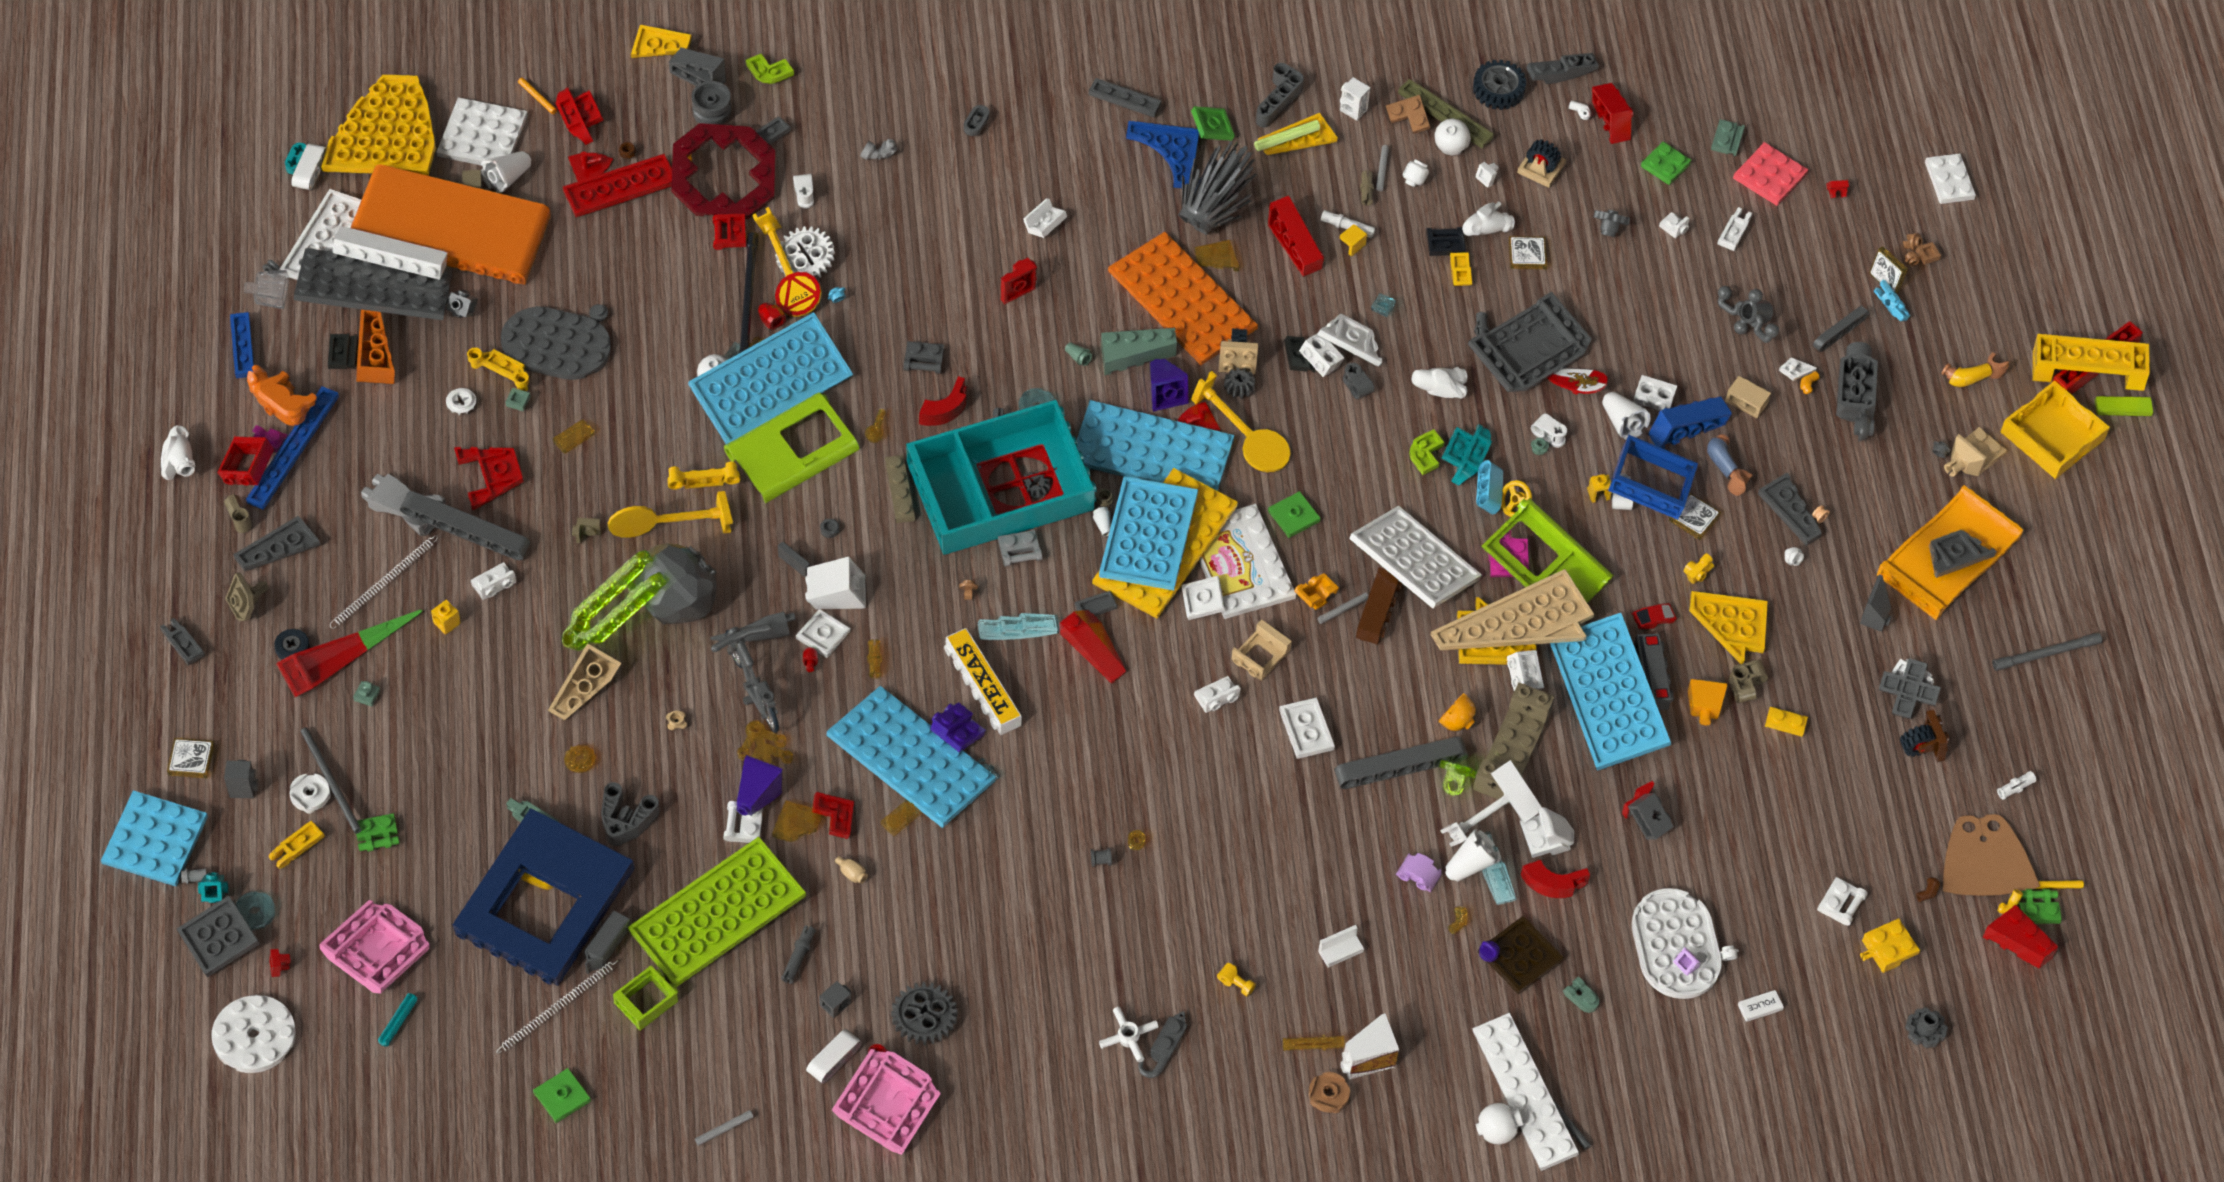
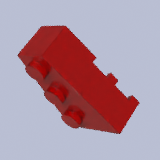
M1613 83L1593 86L1592 103L1599 119L1603 118L1606 124L1603 128L1610 133V143L1614 144L1631 140L1633 110L1628 106L1626 99L1620 95L1619 89H1616Z
M2014 905L1988 925L1982 937L1998 943L2004 950L2007 948L2016 953L2017 957L2037 968H2041L2050 961L2058 949V946L2017 905Z

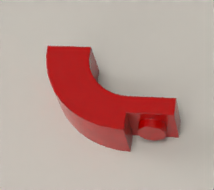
M957 377L952 392L945 399L939 401L924 400L919 412L920 425L937 426L946 424L963 412L966 407L967 392L965 378Z
M1541 860L1523 865L1521 877L1531 889L1541 895L1551 898H1568L1573 896L1575 888L1580 889L1588 884L1590 873L1585 868L1569 874H1555L1549 871Z

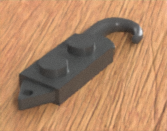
M1185 1011L1173 1017L1169 1016L1154 1042L1150 1052L1152 1059L1157 1062L1154 1070L1146 1071L1143 1068L1144 1062H1139L1138 1068L1144 1077L1155 1078L1159 1076L1170 1060L1187 1030L1188 1025L1185 1021Z

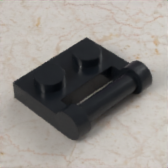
M1456 227V229L1426 228L1429 256L1465 253L1463 227Z

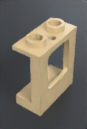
M1261 620L1257 624L1256 632L1238 650L1235 647L1233 648L1232 660L1237 666L1246 669L1251 676L1257 677L1262 681L1290 652L1292 641ZM1255 645L1261 646L1273 655V658L1264 667H1261L1246 656Z

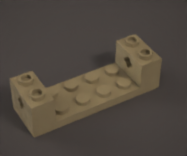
M1518 682L1511 697L1509 710L1487 758H1483L1477 771L1473 790L1495 799L1503 797L1504 793L1491 773L1510 760L1522 777L1550 716L1555 696Z

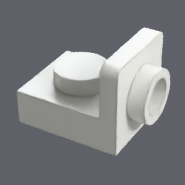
M1671 212L1660 222L1659 227L1676 239L1680 234L1683 235L1687 232L1690 218L1686 216L1682 220Z

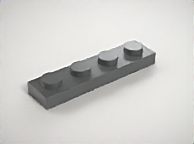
M1095 78L1089 89L1090 96L1151 117H1155L1161 106V100Z

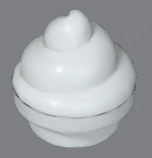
M1791 547L1785 550L1784 555L1787 564L1798 566L1803 561L1804 554L1801 549Z

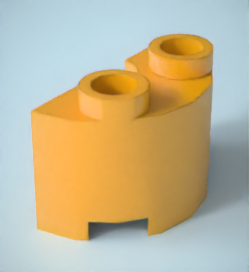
M1323 573L1312 577L1308 584L1298 585L1294 592L1309 607L1317 610L1328 603L1326 599L1331 594H1336L1339 587Z

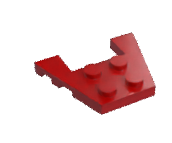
M454 447L458 465L478 461L486 488L468 492L472 510L483 506L524 482L514 448L489 447L488 450L478 449V447H471L470 449Z

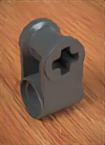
M1348 363L1346 365L1343 382L1355 399H1360L1374 392L1373 382L1367 377L1360 365L1357 363Z

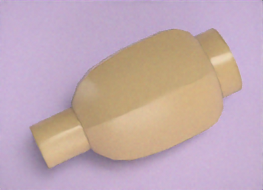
M841 856L836 858L835 863L840 866L842 874L850 881L863 884L867 880L868 874L865 867L852 859L845 860Z

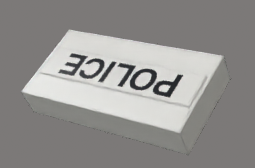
M1776 990L1738 1003V1007L1746 1022L1782 1011L1784 1008Z

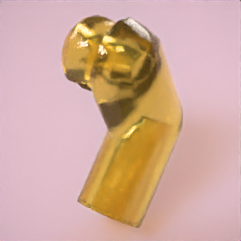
M1457 906L1454 909L1456 921L1448 926L1451 934H1455L1467 925L1468 911L1463 906Z

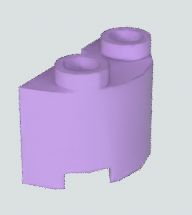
M1409 853L1396 875L1403 881L1413 880L1419 889L1431 892L1442 873L1441 869L1437 870L1433 866L1434 861L1420 853L1412 856Z

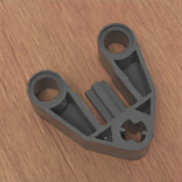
M611 782L605 786L601 818L608 842L611 845L620 846L633 840L650 826L660 813L659 801L656 796H644L630 820L633 813L630 807H622L619 813L623 803L621 785Z

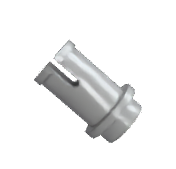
M185 868V871H181L182 883L187 885L188 882L201 881L203 876L206 875V868L187 870Z

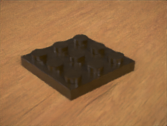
M1522 916L1490 940L1495 942L1500 950L1498 958L1487 963L1519 995L1560 964L1564 957Z

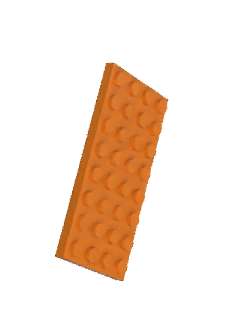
M1166 232L1161 233L1108 267V272L1164 329L1175 328L1177 342L1200 365L1220 354L1221 341L1231 339L1232 328L1247 329V335L1258 329V324Z

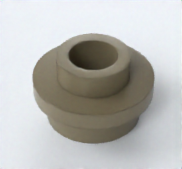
M1101 489L1095 495L1096 503L1101 507H1108L1114 501V495L1108 489Z

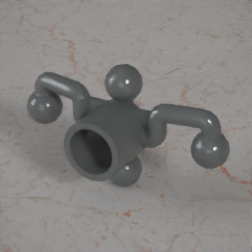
M1728 286L1719 288V307L1733 316L1739 315L1741 320L1734 324V331L1737 334L1741 335L1747 332V323L1754 327V333L1764 343H1769L1772 338L1779 334V327L1774 323H1770L1765 327V333L1761 330L1763 324L1768 323L1773 316V307L1769 301L1762 300L1763 293L1757 288L1752 289L1748 295L1749 300L1739 301L1733 308L1725 302V300L1732 296L1731 288Z

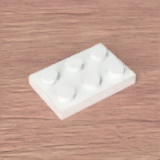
M1961 154L1926 158L1925 164L1940 204L1975 199L1976 195Z
M1317 698L1279 707L1297 759L1334 750L1335 746Z

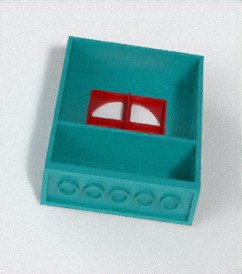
M1057 400L906 444L907 465L943 555L996 540L998 536L1023 532L1094 510V502H1096L1094 492H1097L1096 485L1089 478V468L1083 464V454L1077 450V440L1075 436L1071 435L1070 423L1065 421L1064 409L1058 405ZM1019 457L1033 458L1043 462L1048 469L1025 477L1021 474L1016 459ZM1009 462L1015 479L995 486L989 485L988 481L993 470L1001 463ZM1044 474L1045 478L1051 477L1053 485L1048 494L1041 500L1034 502L1030 493L1027 492L1026 483H1023L1022 480ZM1013 487H1019L1026 504L1023 506L1007 505L998 501L994 494Z

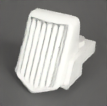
M1545 807L1538 808V816L1532 817L1525 823L1520 821L1532 858L1551 853L1553 856L1571 850L1570 845L1574 844V830L1566 818Z

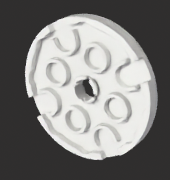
M262 995L246 996L233 1001L219 1013L212 1028V1043L219 1059L225 1065L235 1068L236 1071L245 1073L262 1072L278 1065L285 1059L284 1056L289 1052L290 1048L293 1047L296 1037L295 1023L286 1006L274 998ZM252 1029L259 1031V1035L256 1037L248 1036Z

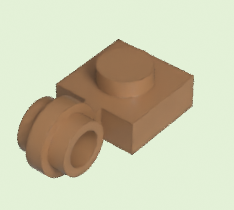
M1931 242L1917 246L1916 253L1912 251L1906 254L1905 262L1913 267L1921 259L1925 265L1940 260L1941 254L1934 243Z

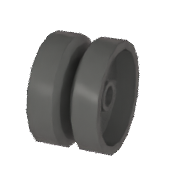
M706 81L694 88L692 92L693 117L698 123L723 125L731 117V93L723 83Z

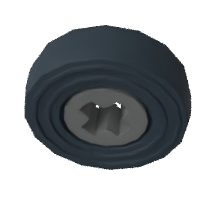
M287 629L276 637L274 648L277 656L283 660L294 653L309 649L310 642L307 635L301 630ZM295 643L296 646H291V648H289V644Z

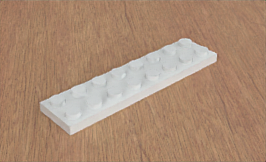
M1510 1013L1472 1028L1509 1107L1513 1111L1517 1109L1520 1111L1523 1125L1519 1127L1540 1171L1578 1156V1150Z

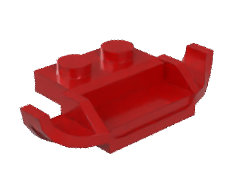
M566 87L557 94L555 103L568 131L587 145L593 142L588 128L604 119L590 90L574 98L570 88Z

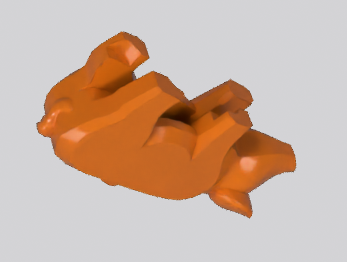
M254 365L252 367L253 372L248 371L247 382L250 392L254 394L257 401L264 407L266 413L270 416H276L287 425L301 424L305 420L306 413L315 405L317 396L314 393H310L307 396L294 395L293 390L295 387L288 381L290 377L286 372L281 371L278 375L268 377L267 372L262 367Z

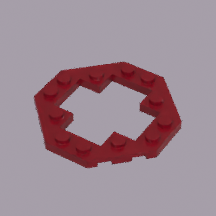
M699 123L673 143L671 192L696 216L745 214V219H749L774 199L775 150L751 127ZM710 139L723 150L727 149L735 141H738L760 162L749 171V175L759 186L736 204L724 192L709 202L687 181L689 177L698 171V167L687 157Z

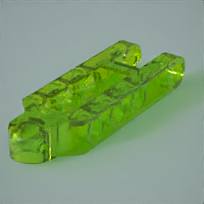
M644 550L636 553L573 610L570 625L564 630L561 637L562 644L565 647L580 651L587 643L601 644L666 585V580L661 572H657V574L650 576L639 585H635L634 580L641 575L644 566L650 561L651 563L653 562V558L648 551ZM627 588L630 593L626 595V598L617 607L614 606L608 615L598 620L599 623L591 628V619Z

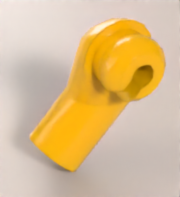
M2014 889L2007 904H1999L1998 912L2004 914L2014 905H2018L2023 893L2018 889Z

